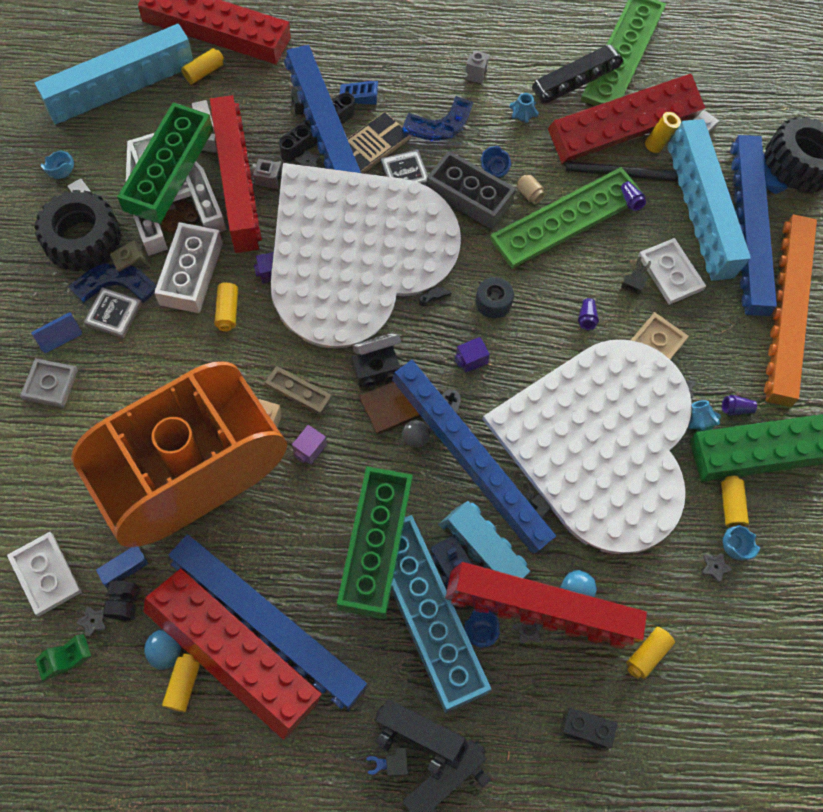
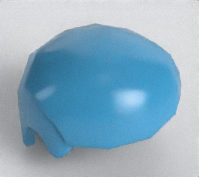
M57 151L49 157L46 156L45 164H41V167L49 177L63 179L72 172L74 159L68 152Z
M736 525L728 528L725 532L723 548L731 558L740 561L755 558L760 551V547L755 543L756 535L746 527Z
M580 570L569 572L560 586L562 589L595 597L597 591L595 579L587 572Z
M157 630L148 637L144 653L152 667L158 670L169 669L175 665L182 647L164 630Z

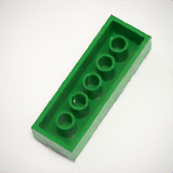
M174 102L172 103L117 196L124 212L161 224L213 132L210 114Z
M823 414L696 432L690 440V445L700 481L705 482L725 479L728 476L740 477L823 465Z
M366 466L337 599L338 611L386 619L412 487V474Z

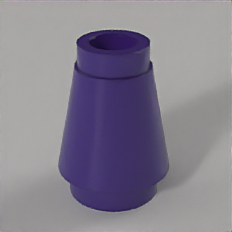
M629 181L621 185L620 189L628 208L633 211L642 209L646 204L645 195Z
M592 298L583 300L578 318V323L582 329L592 330L599 323L595 300Z
M731 394L724 397L722 410L729 416L750 414L756 412L757 403L756 401Z

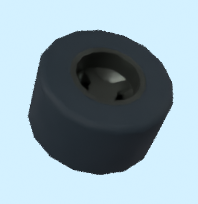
M492 277L485 279L477 288L475 302L477 309L488 318L503 317L512 307L514 299L513 288L502 278Z

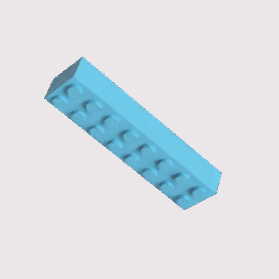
M176 24L37 81L35 85L50 117L56 125L181 72V67L193 61V56L187 36L180 25Z
M705 120L682 121L668 143V152L671 153L673 167L677 172L678 183L682 188L684 202L688 206L689 218L693 222L695 236L698 238L700 252L704 256L706 271L709 273L711 281L732 279L747 264L751 257Z
M412 515L405 517L391 591L442 708L447 713L489 694L491 687L450 600L445 599L447 590Z

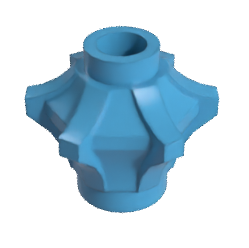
M522 93L517 101L510 103L509 108L513 110L511 116L513 119L518 118L520 121L528 123L530 118L538 116L539 112L535 108L536 102L531 94Z
M697 401L691 405L692 415L688 425L689 429H697L698 431L713 430L714 426L720 424L718 419L721 418V415L712 409L709 401Z

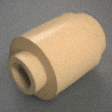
M524 175L517 182L518 191L533 204L539 203L546 195L544 188L532 175Z

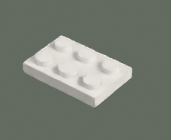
M675 238L641 251L638 255L669 305L701 292L706 287Z
M51 532L7 555L32 609L38 617L82 593Z

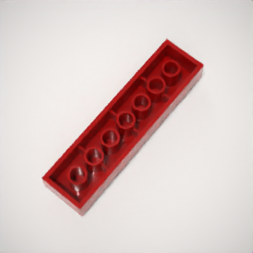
M140 0L138 3V9L143 22L165 29L179 24L186 36L273 64H277L291 39L289 21L222 0Z
M690 73L556 119L548 127V131L561 164H564L567 161H572L651 133L666 112L676 114L682 122L698 116L706 108Z
M233 95L210 98L228 223L235 253L259 250L258 242L262 241L242 118L237 116L241 115L239 103L234 102Z
M461 562L450 572L445 599L450 600L452 605L458 607L469 605L474 607V610L477 612H495L498 617L504 619L518 618L521 623L526 625L537 623L543 625L545 630H563L566 635L572 637L586 636L588 641L595 643L605 641L610 643L611 647L624 649L625 646H633L634 643L644 639L647 611Z
M181 568L145 597L143 612L283 740L316 707L322 694Z

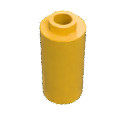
M212 48L181 67V71L185 79L192 85L221 67L224 57L219 50Z
M666 112L645 140V146L649 151L659 153L668 143L681 123L680 118L676 114Z
M221 283L217 286L214 325L221 331H230L236 326L238 286L232 283Z
M728 476L721 482L725 526L727 528L736 525L747 527L749 520L744 480L739 479L738 476Z
M656 627L626 662L628 672L637 679L640 677L646 679L675 644L674 638L664 629Z
M183 654L182 657H177L162 707L186 712L200 667V663L192 655Z

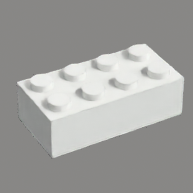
M179 222L154 292L160 306L200 313L223 244L219 230Z

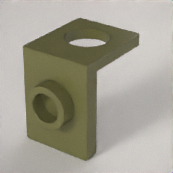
M135 240L111 253L118 271L139 260L148 267H152L147 251Z

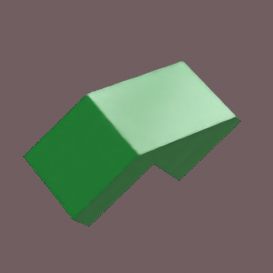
M84 634L75 635L64 646L47 648L35 658L41 680H48L80 666L91 657V653Z

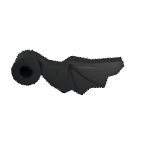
M435 287V289H431L428 292V295L424 294L420 297L419 304L425 307L430 300L450 296L452 292L444 287Z

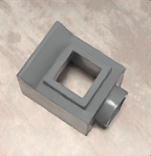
M473 51V54L469 55L466 64L465 80L483 83L484 72H487L489 54Z
M258 159L257 165L253 164L251 169V176L254 177L255 185L278 189L277 176H282L281 161L273 162Z

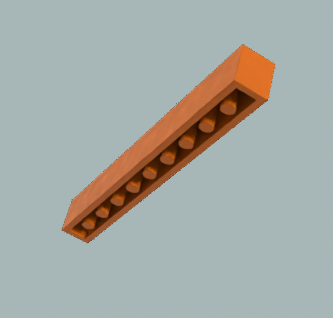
M794 214L788 222L784 223L782 233L785 234L780 246V250H783V255H781L778 264L781 267V272L778 274L776 284L779 285V290L776 292L777 307L774 309L772 319L775 320V325L770 333L773 342L769 347L768 356H771V360L766 369V374L769 375V378L764 387V393L767 394L766 402L792 407L799 400L817 224V219Z

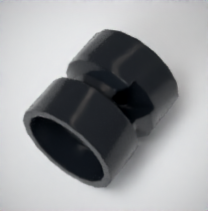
M110 581L107 596L110 599L105 602L103 616L121 621L134 620L137 606L133 603L138 600L140 586L126 581Z

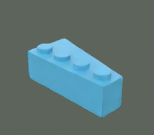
M467 501L461 504L438 524L443 530L448 528L452 535L456 536L459 543L468 548V555L479 564L482 562L484 564L483 568L524 578L530 572L526 567L527 562L511 550V544L495 532L497 530L496 527L480 515L481 511L474 503Z

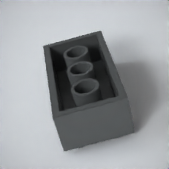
M451 151L444 155L426 179V186L438 193L448 205L493 230L514 202L516 188Z

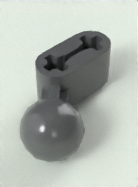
M447 390L442 396L447 402H452L450 406L457 413L461 402L460 394L455 390ZM419 420L408 422L402 429L404 442L413 448L422 447L429 440V436L434 433L427 423Z

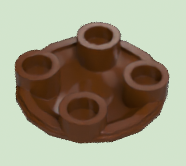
M185 198L173 201L161 224H159L166 232L175 234L179 222L196 225L198 222L196 208L188 203Z

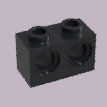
M569 707L564 713L559 735L607 751L613 746L618 723Z

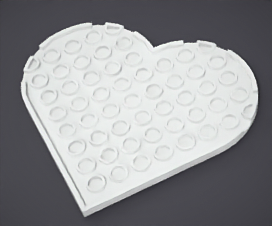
M283 163L271 276V296L280 319L291 332L293 331L303 338L302 340L320 347L347 348L370 339L380 331L389 319L396 296L420 294L440 284L450 273L458 258L461 244L460 228L456 216L448 203L438 193L412 180Z
M610 340L595 344L483 416L482 420L536 490L548 502L562 524L584 544H589L600 549L602 552L610 554H634L645 551L660 543L677 525L684 508L685 485L680 467L670 450L679 442L689 425L691 396L688 385L679 369L658 350L643 343L630 340Z

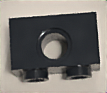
M393 346L352 356V366L359 388L372 387L376 383L383 381L392 382L395 371L400 368ZM378 366L382 369L375 371L372 368Z

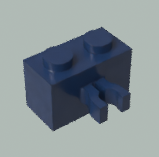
M455 535L430 548V556L442 575L440 577L446 589L450 572L461 562L472 564Z

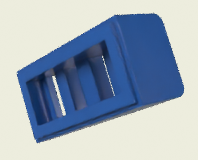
M378 81L341 84L340 94L349 91L354 96L355 103L377 105Z

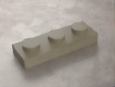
M278 366L275 367L265 382L266 387L320 416L332 400L331 394Z

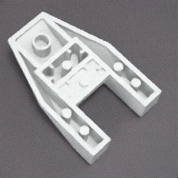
M154 133L127 141L126 181ZM195 162L174 201L191 196L203 227L216 229L220 232L225 231L226 227L222 213L204 169ZM133 215L148 256L168 250L159 224Z

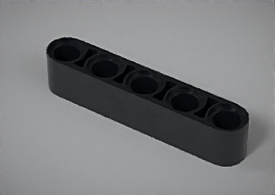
M606 45L537 79L532 85V90L542 103H549L616 70L621 66L623 57L612 45Z
M342 93L332 100L341 125L354 116L355 99L352 94ZM305 119L279 139L280 154L283 160L293 161L302 155L305 150H309L318 143L317 137L312 135L310 120L307 121Z

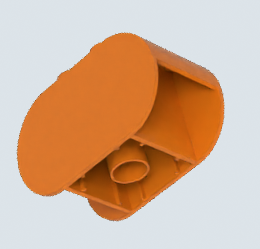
M222 361L199 366L100 421L78 440L73 448L71 461L118 543L125 547H138L172 535L255 485L281 461L287 449V442L243 378L239 369L232 363Z

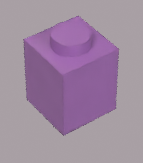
M307 425L292 444L294 457L300 462L304 463L306 461L311 465L326 447V436Z

